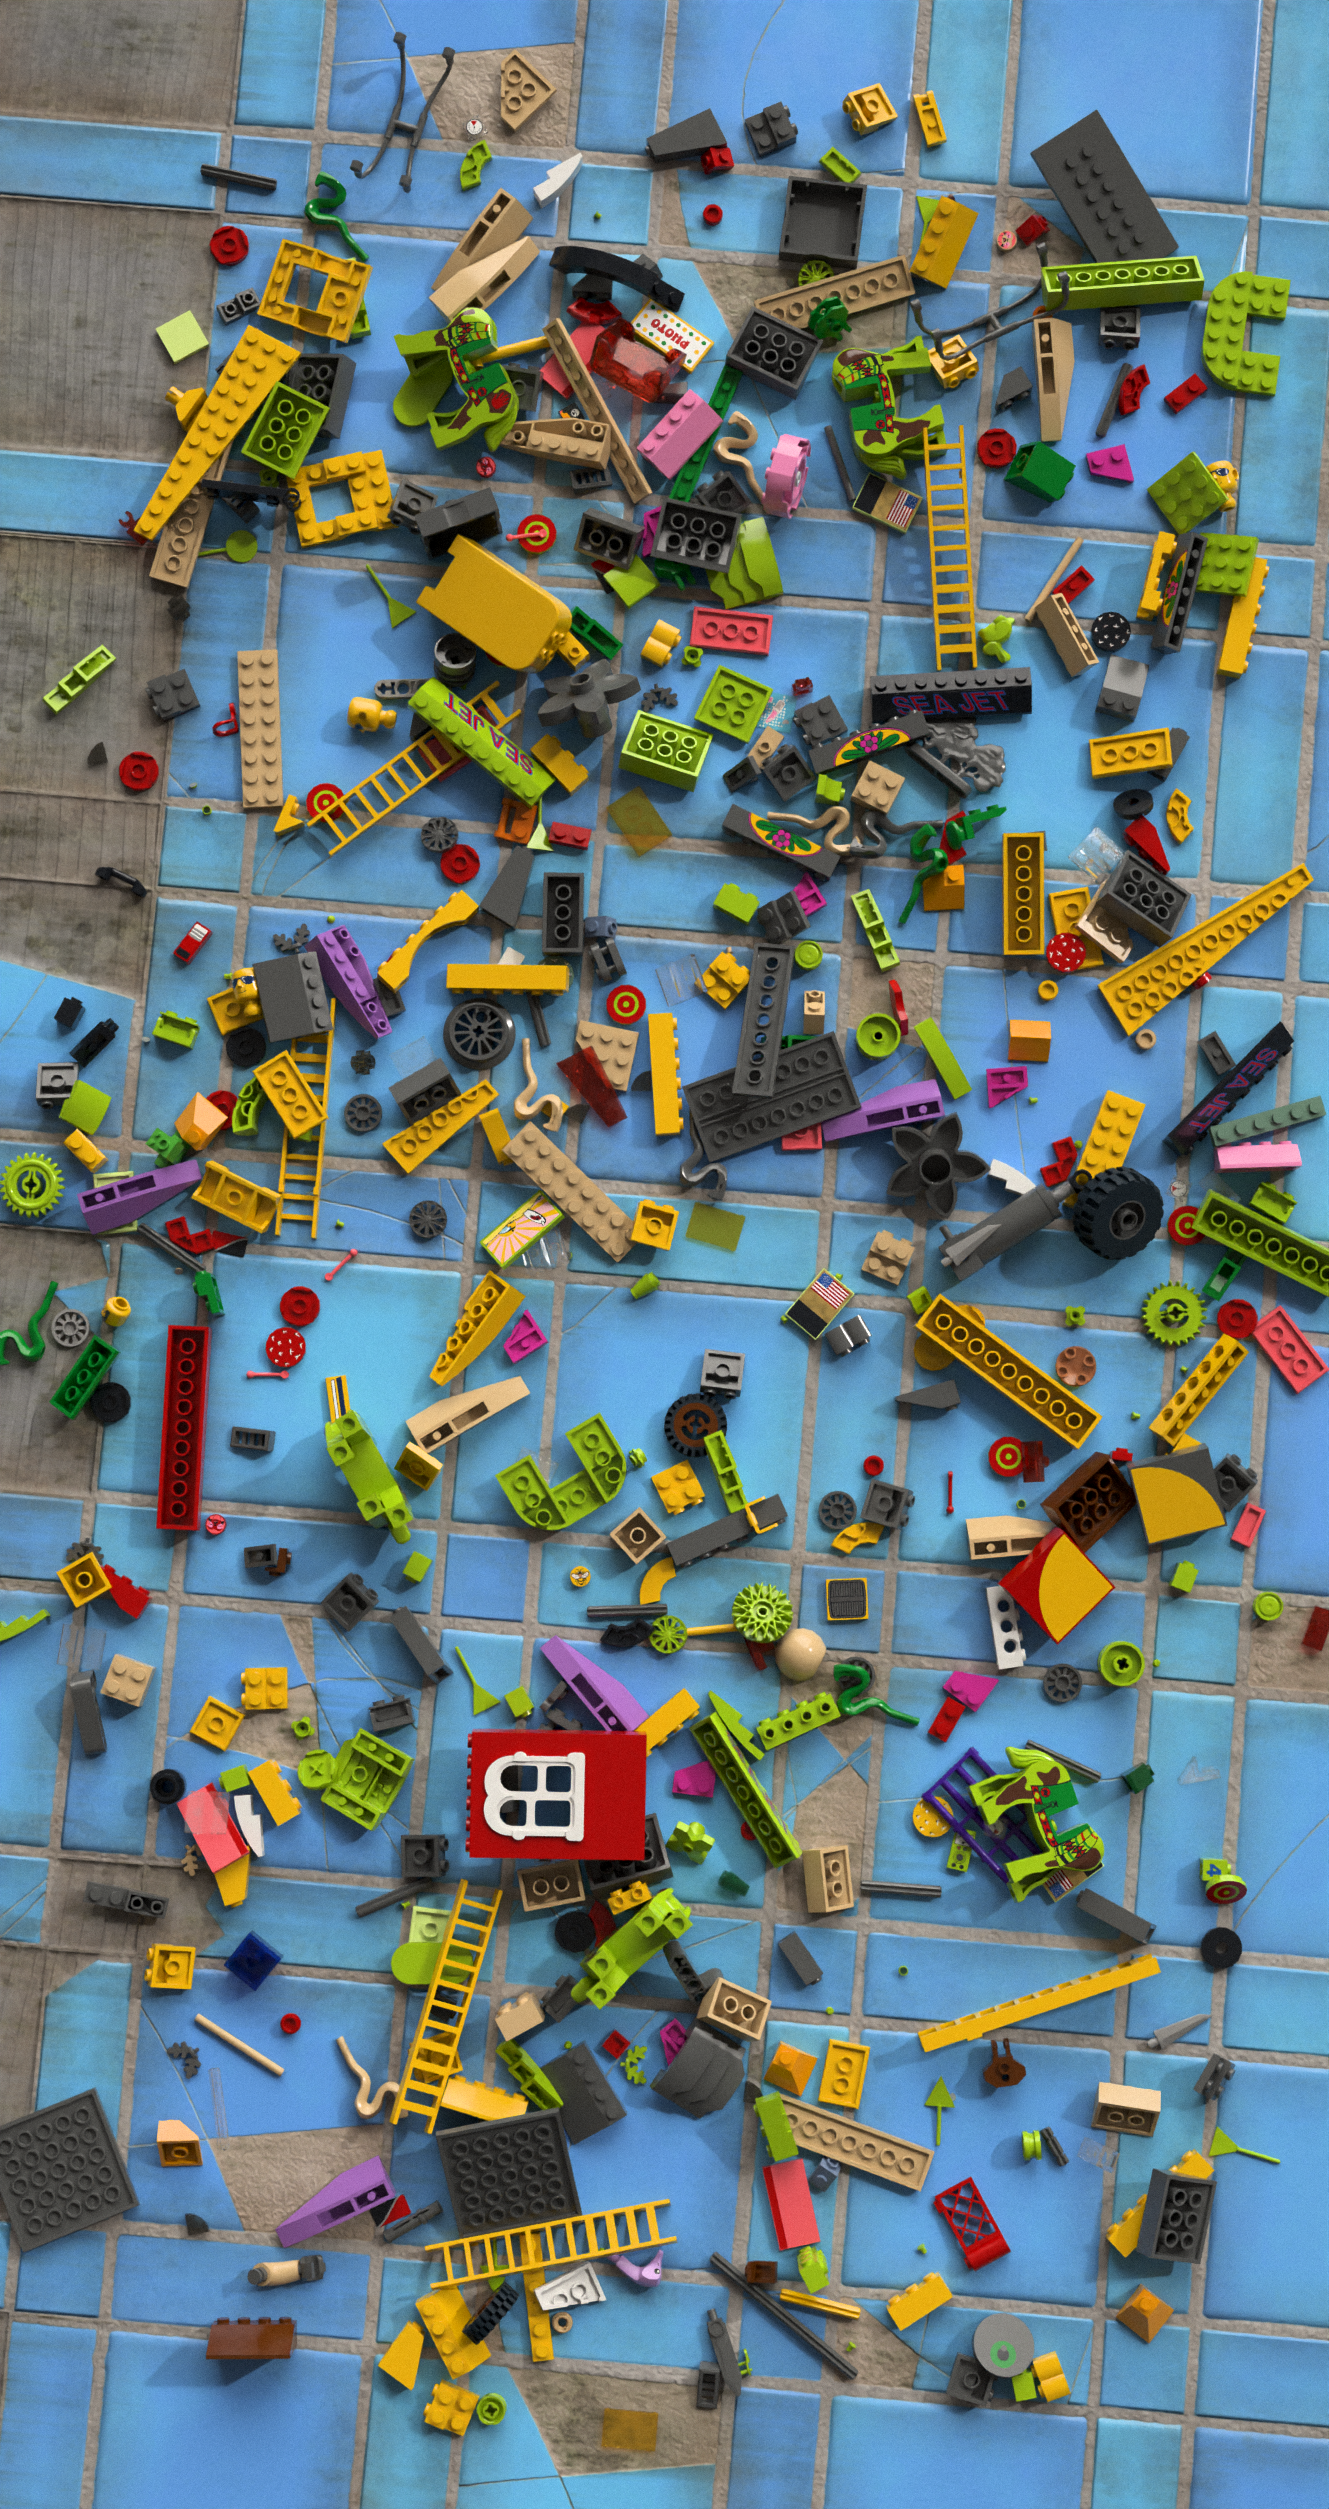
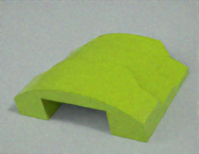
M760 517L745 521L741 524L729 573L705 569L711 591L723 598L726 610L783 595L780 574L764 518Z
M360 1728L355 1738L344 1741L335 1758L338 1766L337 1776L333 1783L326 1788L320 1800L370 1831H375L398 1796L411 1770L414 1758Z

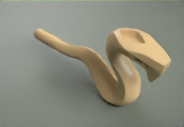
M735 411L730 417L728 425L737 424L745 431L748 438L741 440L733 437H723L715 442L713 452L721 463L738 465L744 469L749 486L761 502L763 491L755 480L751 463L745 457L728 452L729 448H749L758 439V433L754 425L743 414Z
M830 807L816 820H808L796 814L768 812L767 820L794 822L811 830L819 829L832 820H836L837 822L825 836L824 847L839 856L851 855L849 853L851 844L835 845L833 843V839L849 825L850 814L846 808ZM856 836L855 838L857 839V842L861 844L859 838Z
M523 1038V1068L529 1083L526 1089L514 1101L515 1116L520 1120L533 1119L546 1104L550 1103L552 1105L551 1119L548 1123L543 1124V1127L549 1131L558 1132L563 1115L562 1101L558 1096L554 1094L545 1095L532 1106L527 1107V1103L537 1090L538 1081L531 1066L530 1039Z
M342 2036L336 2039V2042L348 2067L359 2077L361 2084L354 2101L355 2108L361 2118L371 2119L381 2110L387 2092H392L396 2099L400 2085L390 2081L384 2083L378 2089L373 2101L368 2104L367 2099L371 2085L369 2075L356 2063ZM401 2108L399 2118L408 2117V2110Z

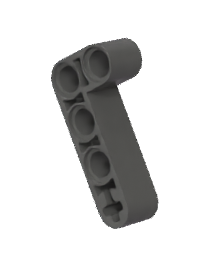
M94 1670L73 1673L70 1680L72 1699L86 1756L107 1752V1743L95 1692L97 1682Z
M669 1941L663 1946V1952L670 1968L692 2003L700 2006L703 1997L717 1978L725 1979L721 1970L712 1968L699 1975L678 1941Z

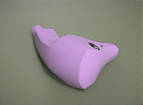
M659 2250L654 2259L644 2267L633 2265L623 2255L621 2257L619 2255L606 2257L616 2263V2267L634 2283L645 2287H657L660 2284L662 2278V2250Z

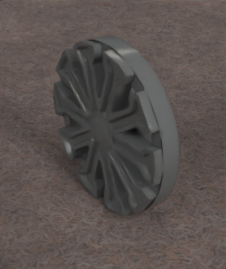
M446 817L430 819L429 822L424 824L421 832L423 845L433 853H444L451 850L457 843L459 836L455 823Z
M359 1094L347 1102L344 1116L352 1129L359 1132H367L373 1130L380 1123L382 1108L373 1096ZM359 1098H361V1105L357 1102ZM369 1098L370 1101H369V1103L366 1105V1099ZM354 1103L357 1108L351 1107L350 1104ZM373 1103L377 1104L376 1107L370 1109ZM379 1111V1115L371 1114L373 1112ZM348 1112H355V1114L348 1115ZM357 1118L354 1123L350 1122L351 1119ZM370 1118L376 1119L377 1121L373 1123L370 1120ZM361 1121V1128H358L357 1125ZM366 1121H367V1122L369 1123V1125H370V1127H368V1128L365 1127V1122H366Z
M421 1201L411 1210L409 1223L412 1230L418 1236L434 1238L444 1231L447 1225V1215L444 1208L437 1202ZM424 1204H427V1212L423 1208ZM431 1205H435V1209L431 1212ZM419 1208L422 1214L417 1213L416 1209ZM439 1210L442 1211V1214L435 1215ZM413 1216H416V1217H419V1218H420V1219H417V1220H412V1219H413ZM441 1218L444 1219V1221H443L442 1223L439 1222V1221H436V1219H441ZM421 1223V1225L415 1229L414 1225ZM434 1225L440 1226V1230H436ZM425 1227V1233L421 1234L420 1231ZM429 1228L433 1230L431 1235L429 1234Z
M830 1492L823 1497L819 1504L820 1519L826 1526L832 1529L846 1528L856 1517V1503L845 1492ZM839 1495H843L841 1502H839ZM830 1496H835V1503L830 1499ZM847 1499L851 1501L849 1504L844 1505ZM827 1500L831 1506L824 1505V1501ZM849 1507H853L852 1512L847 1511L846 1509ZM822 1509L830 1510L827 1513H822ZM845 1514L850 1515L852 1518L848 1520ZM832 1515L829 1521L825 1520V1517ZM835 1518L837 1523L836 1526L832 1525V1522ZM840 1518L844 1520L845 1525H841Z
M857 1656L850 1657L841 1664H850V1661L854 1660V1665L858 1666V1662L861 1660L863 1661L861 1668L869 1666L870 1669L867 1672L872 1674L868 1687L859 1694L861 1695L869 1691L873 1686L875 1670L868 1660ZM854 1676L840 1677L838 1683L845 1691L852 1684L854 1686L858 1685L860 1679ZM850 1680L846 1686L842 1684L843 1681Z
M1061 1663L1048 1669L1044 1676L1043 1685L1050 1698L1059 1702H1068L1080 1693L1082 1678L1076 1668L1069 1664ZM1059 1667H1063L1062 1675L1059 1671ZM1070 1668L1072 1672L1069 1675H1066L1067 1670ZM1052 1670H1055L1057 1677L1051 1674ZM1074 1675H1077V1677H1078L1077 1679H1075V1680H1071V1679H1070V1678H1072ZM1050 1677L1055 1681L1048 1682L1047 1678ZM1071 1684H1078V1688L1071 1686ZM1055 1685V1687L1052 1690H1048V1686ZM1068 1689L1074 1692L1072 1696L1069 1694ZM1057 1690H1059V1691H1058V1696H1057V1697L1053 1696V1694H1054ZM1063 1691L1066 1695V1698L1062 1699Z

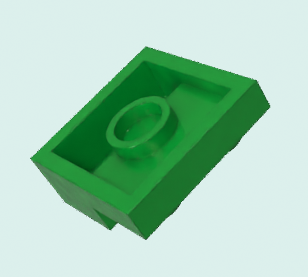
M206 1270L194 1273L195 1282H192L194 1292L199 1297L207 1299L205 1303L208 1312L210 1311L217 1317L225 1315L215 1275Z

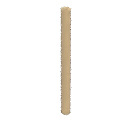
M1081 537L1076 538L1024 619L1027 622H1032L1037 614L1035 607L1047 599L1084 542Z
M200 2014L196 2016L194 2021L275 2074L281 2076L285 2069Z

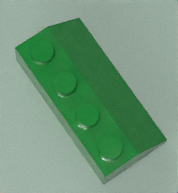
M94 1335L49 1403L70 1419L76 1420L121 1352L108 1342Z

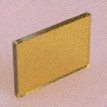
M695 1202L685 1236L736 1251L746 1217Z
M605 2408L601 2446L655 2451L658 2413Z

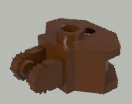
M1008 2038L1003 2039L1005 2054L1000 2055L997 2052L996 2041L991 2040V2061L982 2070L985 2081L996 2088L1018 2085L1026 2076L1025 2066L1014 2059L1010 2052ZM1004 2074L1008 2075L1006 2079H1002Z

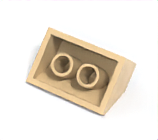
M848 1845L802 1850L808 1913L831 1912L854 1907Z
M718 1977L703 1997L697 2019L747 2042L758 2041L761 2038L772 2001Z
M1099 2082L1095 2094L1091 2127L1153 2137L1161 2110V2091Z

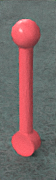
M542 529L536 533L506 535V540L511 542L513 539L537 536L545 538L547 532Z
M351 1249L350 1254L331 1273H326L325 1279L331 1281L333 1275L352 1257L357 1255V1250Z
M285 1370L281 1373H254L253 1371H248L246 1374L250 1379L253 1377H282L284 1379L289 1377V1373Z

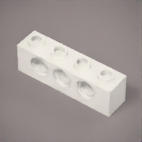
M1001 1586L985 1588L997 1669L1023 1666V1661H1026L1025 1650L1021 1649L1020 1641H1023L1021 1628L1018 1629L1017 1621L1020 1620L1019 1610L1014 1608L1013 1599ZM1001 1600H1005L1008 1603V1609L1005 1612H1001L998 1609V1603ZM1007 1620L1011 1623L1012 1627L1009 1632L1002 1631L1001 1623ZM1007 1641H1012L1015 1645L1014 1650L1010 1653L1004 1649V1644Z

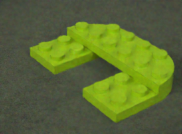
M1250 271L1237 272L1220 281L1209 298L1201 346V361L1205 371L1209 373L1213 381L1225 389L1274 397L1280 356L1242 351L1247 316L1284 321L1291 280L1252 275L1253 272Z
M600 1412L565 1433L585 1467L582 1471L550 1489L529 1454L495 1475L518 1515L528 1524L544 1530L565 1528L611 1501L622 1488L626 1476L625 1456Z

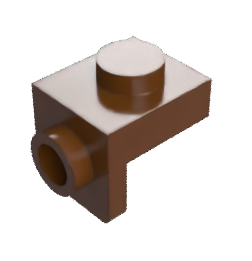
M279 1548L277 1568L265 1566L264 1571H269V1575L281 1576V1573H286L287 1565H291L292 1553H289V1548Z
M748 2261L745 2267L747 2283H777L778 2261Z

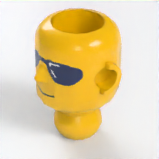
M1218 461L1207 465L1206 468L1229 498L1227 502L1218 508L1219 511L1227 512L1233 510L1236 507V501L1232 494L1237 490V479H1239L1236 468H1233L1232 464L1228 461Z
M354 697L351 700L347 714V723L350 727L359 729L362 733L364 731L376 732L379 725H384L388 729L395 727L397 713L393 710L382 711V704L379 701L362 697Z
M253 967L235 971L232 974L234 996L237 1002L245 1004L244 1015L246 1018L262 1016L263 1012L259 1005L260 999Z

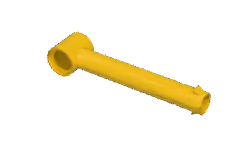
M541 336L498 347V351L470 363L473 364L477 372L483 369L484 363L551 346L546 336Z

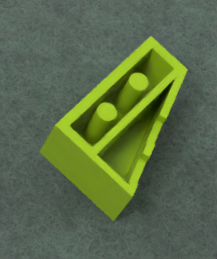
M777 2091L756 2098V2104L753 2107L756 2117H760L762 2125H759L762 2136H767L769 2145H766L769 2157H774L775 2162L798 2155V2148L780 2092Z

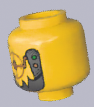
M112 1297L104 1305L101 1316L106 1324L119 1327L126 1322L131 1313V1308L126 1299Z

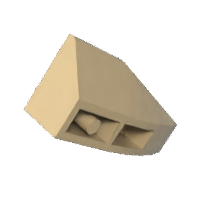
M500 188L458 244L431 289L434 291L438 290L458 271L515 243L532 222L533 217L515 197Z
M526 236L458 271L428 298L448 325L464 309L479 308L484 311L521 275L540 251L531 238Z
M1056 318L1034 319L1032 338L1041 442L1061 441L1075 362L1072 325L1069 322Z
M578 418L518 421L514 423L513 428L499 446L553 461L606 470L610 455L611 425Z
M521 1376L440 1400L408 1419L406 1423L421 1450L431 1454L529 1395L530 1391Z
M1007 1515L965 1519L969 1560L1028 1555L1056 1525L1052 1522Z

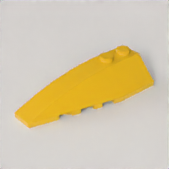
M489 1270L463 1308L466 1311L462 1319L457 1320L455 1324L457 1329L453 1337L449 1336L446 1342L447 1349L445 1353L440 1354L429 1377L440 1386H443L464 1370L494 1340L526 1296Z

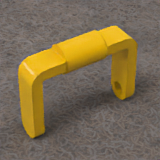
M765 1496L745 1505L746 1518L750 1527L753 1526L757 1534L764 1533L778 1526L775 1523L759 1530L758 1522L749 1506L766 1499Z

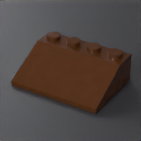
M1095 1452L1052 1492L1040 1506L1049 1519L1058 1528L1063 1530L1085 1553L1137 1502L1132 1488L1110 1455Z
M228 2317L217 2318V2321H214L211 2325L206 2359H290L297 2346V2320H292L291 2317H280L279 2320H271L270 2317H260L258 2320L240 2317L238 2321H230Z

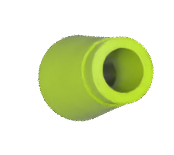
M653 1272L646 1273L630 1291L638 1299L658 1290V1286L661 1283Z

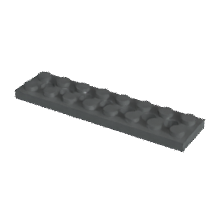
M755 943L732 1089L733 1096L773 1099L795 946ZM775 960L778 964L775 968H768V962ZM768 979L775 980V984L771 987L764 985ZM764 998H771L772 1003L770 1005L764 1006L761 1004ZM767 1016L769 1018L767 1024L762 1025L758 1022L761 1017ZM759 1035L767 1037L764 1043H757L756 1038ZM756 1054L764 1056L761 1062H754L753 1057ZM753 1073L761 1075L758 1081H751L750 1076Z

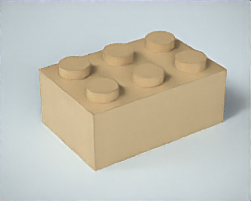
M566 1859L517 1870L524 1912L586 1900L579 1859Z
M525 1992L517 1997L518 1999L515 2003L511 2004L509 2001L499 2007L500 2009H498L495 2021L506 2042L544 2021L546 2013L534 1992L531 1994Z

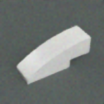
M581 153L546 172L547 180L533 188L534 196L541 208L553 202L572 183L583 165Z
M993 1159L991 1161V1170L988 1171L987 1176L1006 1182L1005 1191L1022 1196L1031 1189H1035L1036 1185L1018 1170L998 1160Z
M253 1794L234 1796L235 1809L243 1834L257 1856L262 1857L265 1855L262 1814H254Z

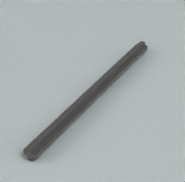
M714 2252L711 2255L709 2261L850 2380L857 2376L858 2370L755 2283H747L745 2275L718 2252Z

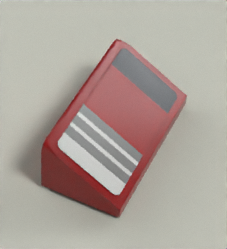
M196 922L173 954L190 965L213 932L199 922Z

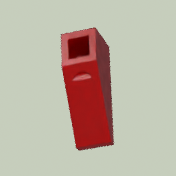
M1140 815L1138 819L1134 820L1124 830L1122 834L1124 836L1123 839L1129 846H1134L1139 850L1138 854L1144 860L1148 859L1153 864V868L1166 876L1170 871V866L1156 827L1143 815Z
M100 1565L112 1586L109 1591L119 1608L136 1619H140L153 1599L149 1596L150 1591L142 1586H139V1588L132 1585L133 1580L125 1575L122 1577L115 1574L116 1569L110 1565Z

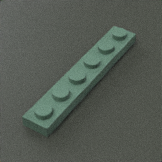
M1321 1096L1215 1125L1207 1129L1214 1148L1325 1116L1326 1111Z

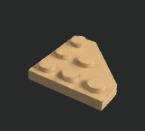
M514 49L501 62V119L516 132L557 90Z
M1105 880L1098 888L1074 928L1121 964L1132 950L1133 943L1128 934L1127 928L1129 926L1096 904L1097 898L1107 882Z
M580 1020L576 1041L607 1088L627 1092L639 1032Z

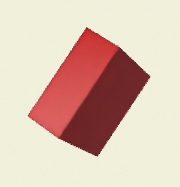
M615 2029L602 2046L618 2059L631 2042Z

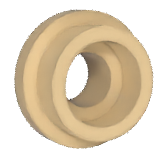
M558 2312L554 2315L552 2326L556 2332L566 2333L572 2328L573 2320L570 2314ZM560 2319H565L566 2324L560 2325L558 2321Z

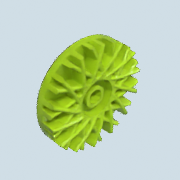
M763 1582L760 1585L755 1583L752 1587L751 1585H748L747 1588L744 1587L743 1591L739 1592L736 1596L731 1611L736 1629L745 1638L758 1643H769L780 1639L788 1631L793 1619V1605L790 1604V1600L786 1599L787 1594H782V1590L780 1592L777 1591L775 1585L772 1588L771 1584L763 1586Z

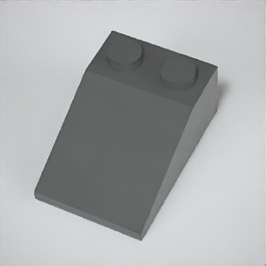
M1111 654L1095 712L1134 722L1142 698L1149 665Z

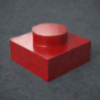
M1116 1448V1451L1110 1452V1457L1114 1461L1129 1463L1132 1462L1133 1453H1128V1449Z

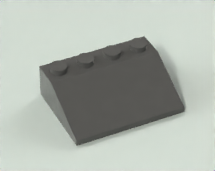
M752 306L726 355L725 365L741 371L743 375L796 400L822 346L823 340Z
M301 353L300 358L292 366L288 387L330 408L316 437L340 439L356 363L344 354Z
M664 497L650 557L728 574L741 528L742 514Z
M1127 850L1103 886L1096 904L1160 948L1173 937L1192 894Z
M316 951L252 964L269 1043L322 1035L333 1030Z
M656 1813L645 1816L644 1860L583 1859L595 1900L610 1896L611 1892L621 1889L622 1892L630 1889V1884L639 1880L641 1884L646 1882L648 1885L674 1877Z
M585 2040L540 2067L564 2103L559 2108L562 2124L574 2145L627 2115L626 2108Z
M1153 2168L1136 2251L1149 2258L1200 2264L1217 2181Z

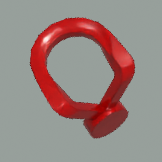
M229 703L231 719L220 721L213 725L212 731L214 735L225 737L236 734L239 731L234 703ZM234 722L235 728L227 731L216 730L221 725Z

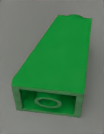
M1036 441L1020 446L1003 480L1048 502L1059 501L1065 494L1064 489L1067 483L1074 476L1073 471L1076 465L1042 442Z

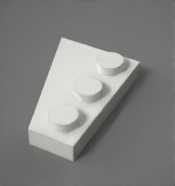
M589 2261L533 2290L542 2310L606 2300Z

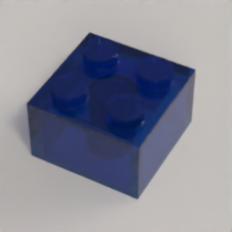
M252 1930L225 1962L224 1966L256 1991L284 1956Z

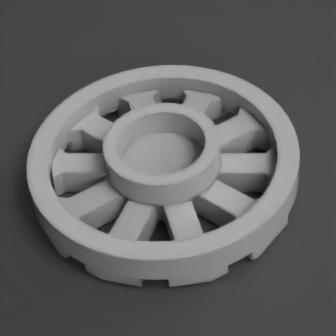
M76 1309L61 1311L52 1322L54 1338L58 1343L67 1347L81 1345L87 1339L90 1332L88 1318ZM70 1312H73L72 1320L70 1319V1316H69V1313H70ZM62 1315H65L66 1321L61 1319ZM81 1315V1318L76 1321L77 1316ZM57 1322H60V1323L63 1324V1325H62V1326H56V1323H57ZM82 1322H86L85 1326H79ZM57 1330H63L59 1335L56 1334ZM78 1330H86V1333L82 1334ZM76 1334L81 1337L80 1341L77 1340ZM66 1335L65 1341H61V1338ZM71 1336L73 1339L72 1344L69 1343Z

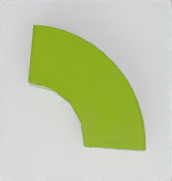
M485 140L474 145L468 151L462 163L460 181L463 191L481 185V170L486 163L492 160Z

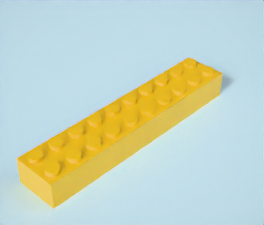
M941 1294L936 1296L913 1327L1074 1450L1081 1447L1103 1417Z

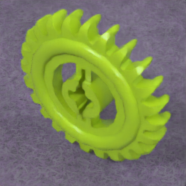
M34 1152L30 1158L29 1154L25 1153L24 1159L18 1155L17 1162L10 1160L12 1166L4 1167L7 1173L0 1174L5 1178V1180L0 1181V1184L4 1185L0 1189V1193H5L1 1199L8 1200L6 1207L13 1205V1213L19 1209V1216L21 1217L25 1212L28 1218H31L32 1212L37 1218H39V1211L47 1215L46 1208L54 1211L52 1203L60 1204L56 1197H64L59 1190L65 1189V1187L59 1185V1183L65 1181V1179L58 1177L63 1171H55L58 1164L50 1165L52 1158L44 1161V1154L37 1158V1153ZM29 1171V1176L25 1177L22 1181V1188L27 1193L25 1199L20 1195L17 1183L21 1175ZM37 1172H40L46 1180L45 1192L35 1199V1195L40 1194L43 1189V1183L37 1178ZM36 1183V1187L32 1189L28 1187L29 1184Z
M1168 1281L1167 1287L1160 1283V1290L1153 1287L1155 1294L1147 1293L1150 1300H1143V1303L1147 1305V1307L1141 1308V1311L1146 1312V1315L1141 1316V1319L1147 1320L1143 1327H1150L1147 1334L1154 1332L1153 1340L1160 1337V1344L1167 1340L1170 1347L1174 1341L1176 1346L1179 1347L1180 1340H1182L1187 1345V1337L1194 1341L1193 1333L1200 1335L1201 1332L1198 1327H1205L1200 1322L1207 1319L1206 1316L1202 1315L1203 1312L1207 1311V1308H1201L1205 1300L1198 1301L1197 1299L1201 1293L1194 1295L1195 1287L1187 1290L1188 1283H1185L1182 1287H1180V1281H1177L1175 1286H1173L1171 1281ZM1170 1299H1178L1187 1307L1184 1309L1179 1304H1172L1165 1311L1159 1312L1161 1305ZM1173 1308L1176 1312H1187L1180 1313L1176 1316V1319L1174 1318V1315L1168 1314L1171 1311H1173ZM1184 1316H1188L1186 1323L1179 1328H1169L1161 1321V1319L1165 1318L1170 1323H1176L1183 1319Z

